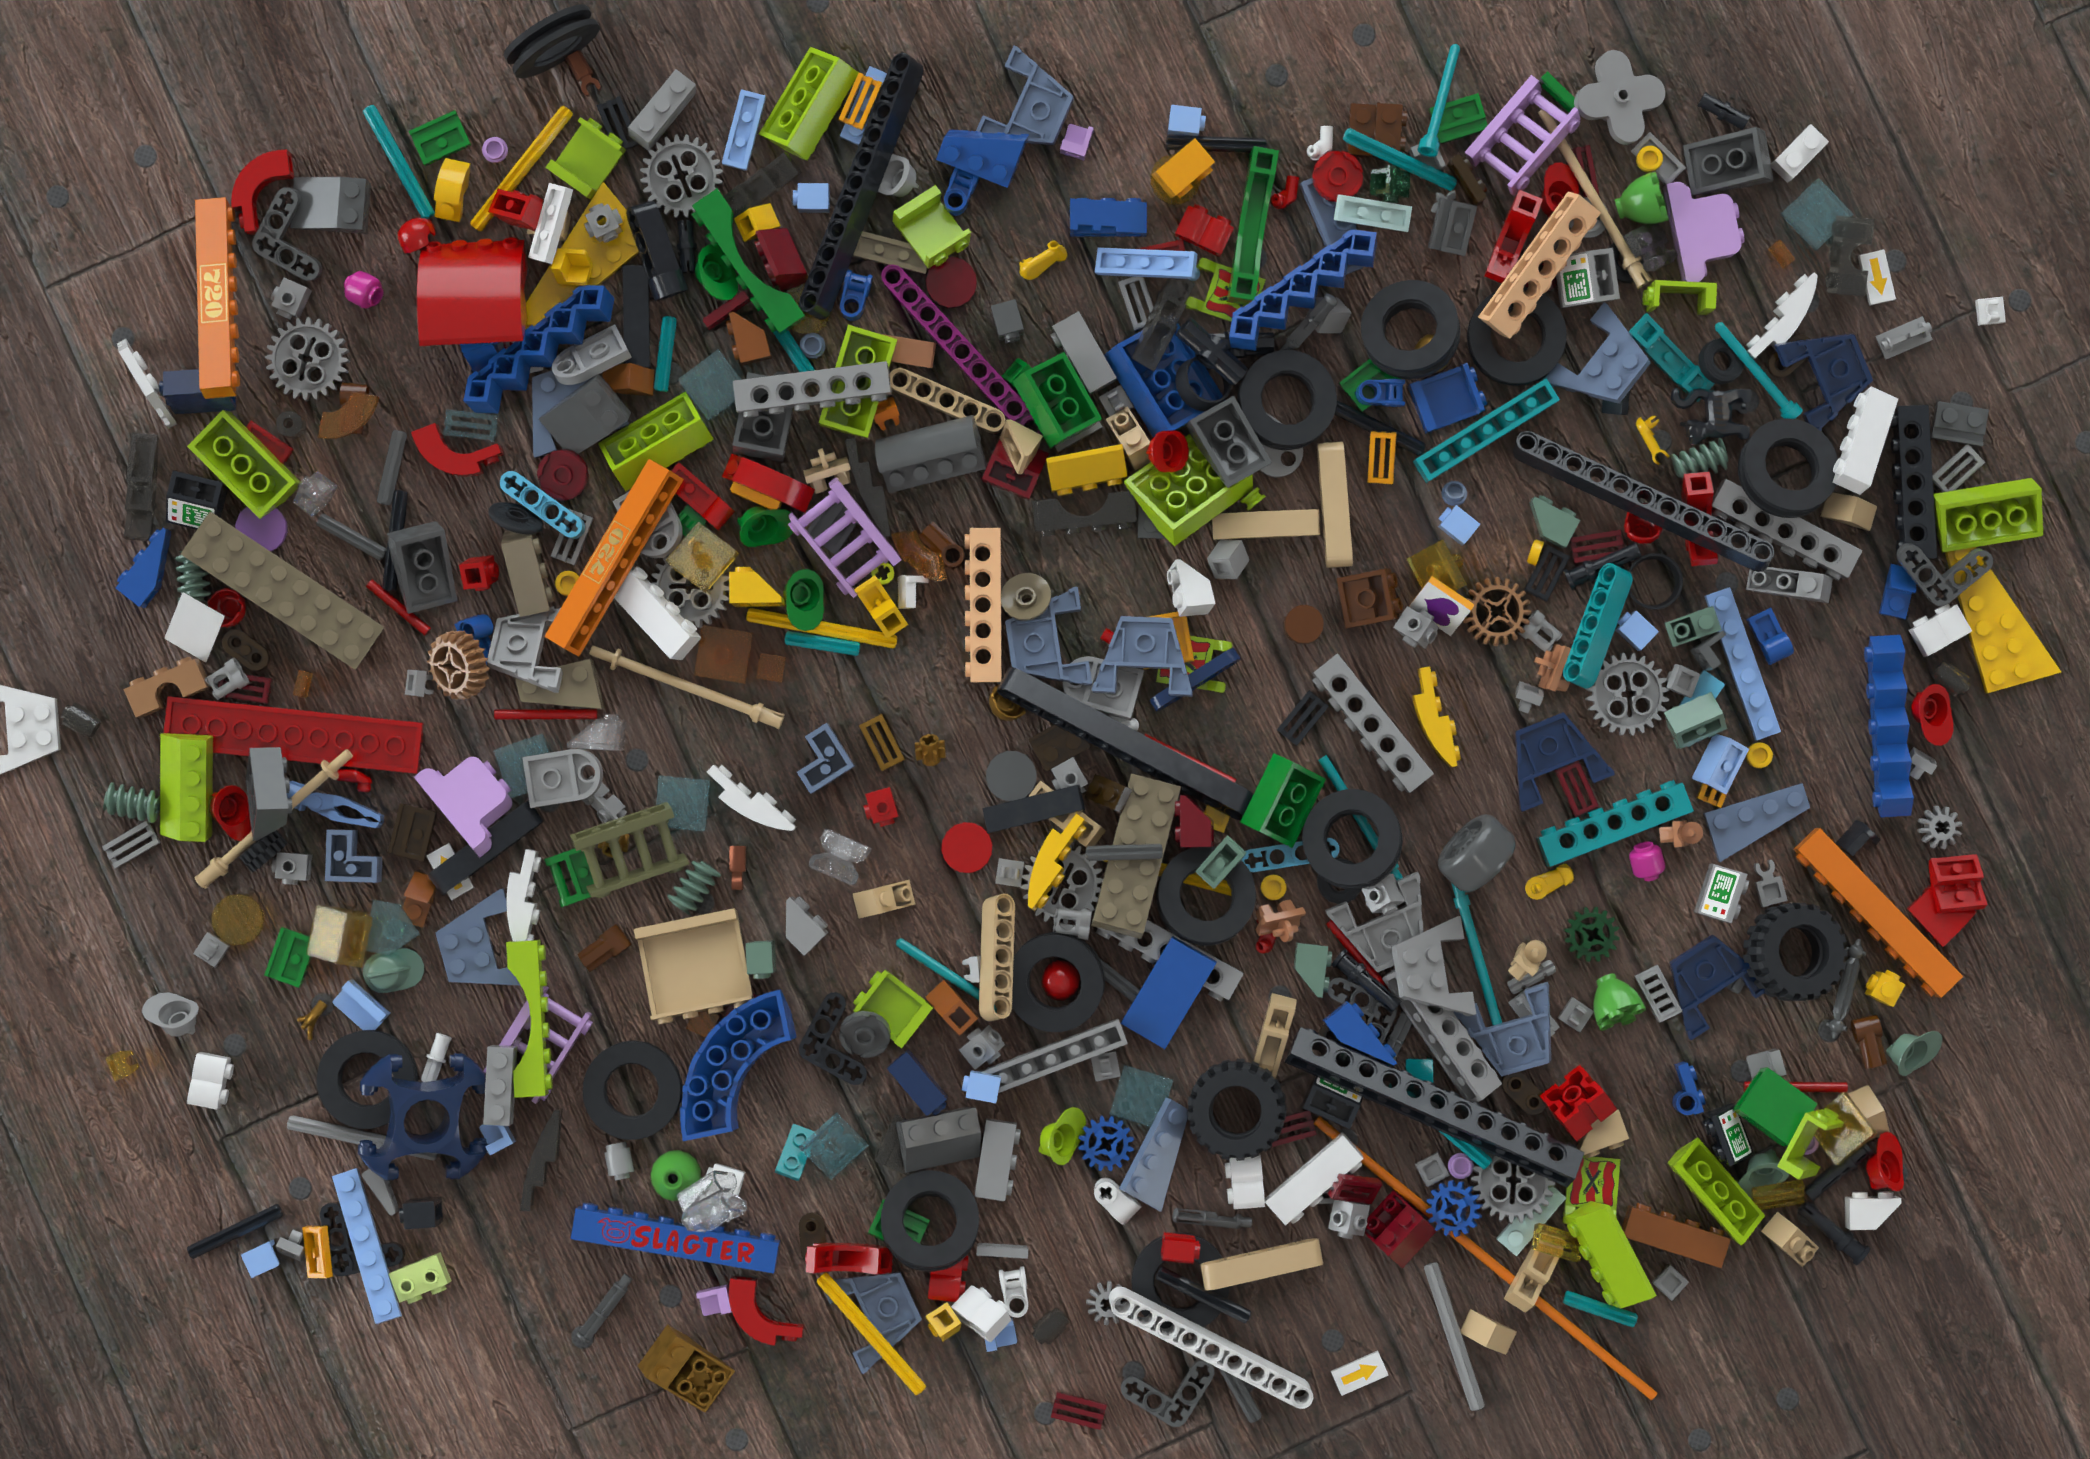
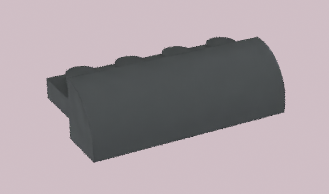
M974 415L877 439L875 442L878 469L883 474L889 493L983 470L987 467Z

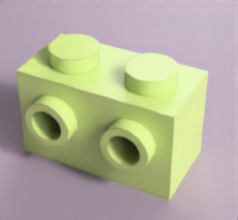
M441 1252L389 1273L399 1303L407 1300L408 1304L421 1300V1294L431 1291L432 1295L447 1289L445 1285L451 1282Z

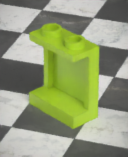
M885 969L883 973L877 971L868 982L872 985L867 993L861 991L854 1000L853 1004L856 1007L853 1011H869L882 1016L889 1024L891 1030L890 1039L902 1049L933 1009V1006Z

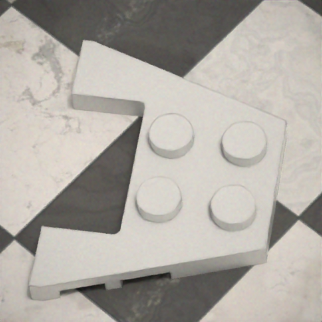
M127 339L117 343L121 357L145 397L164 421L166 427L170 429L177 425L166 404L158 394L160 391L157 381L151 373H145V370L149 368L137 351H133Z
M0 685V702L5 703L8 754L0 755L1 775L61 750L56 698Z

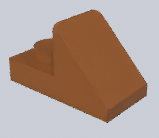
M415 871L404 893L406 899L399 917L400 921L422 928L425 927L437 888L427 874Z

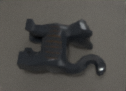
M1678 388L1672 390V404L1680 409L1691 407L1699 398L1704 400L1705 422L1697 419L1680 422V426L1685 427V434L1689 438L1691 445H1699L1707 437L1724 438L1736 435L1741 440L1749 439L1750 427L1734 423L1731 420L1732 410H1737L1738 414H1747L1746 403L1751 402V390L1731 389L1728 391H1715L1698 388L1693 389L1685 399L1680 397Z

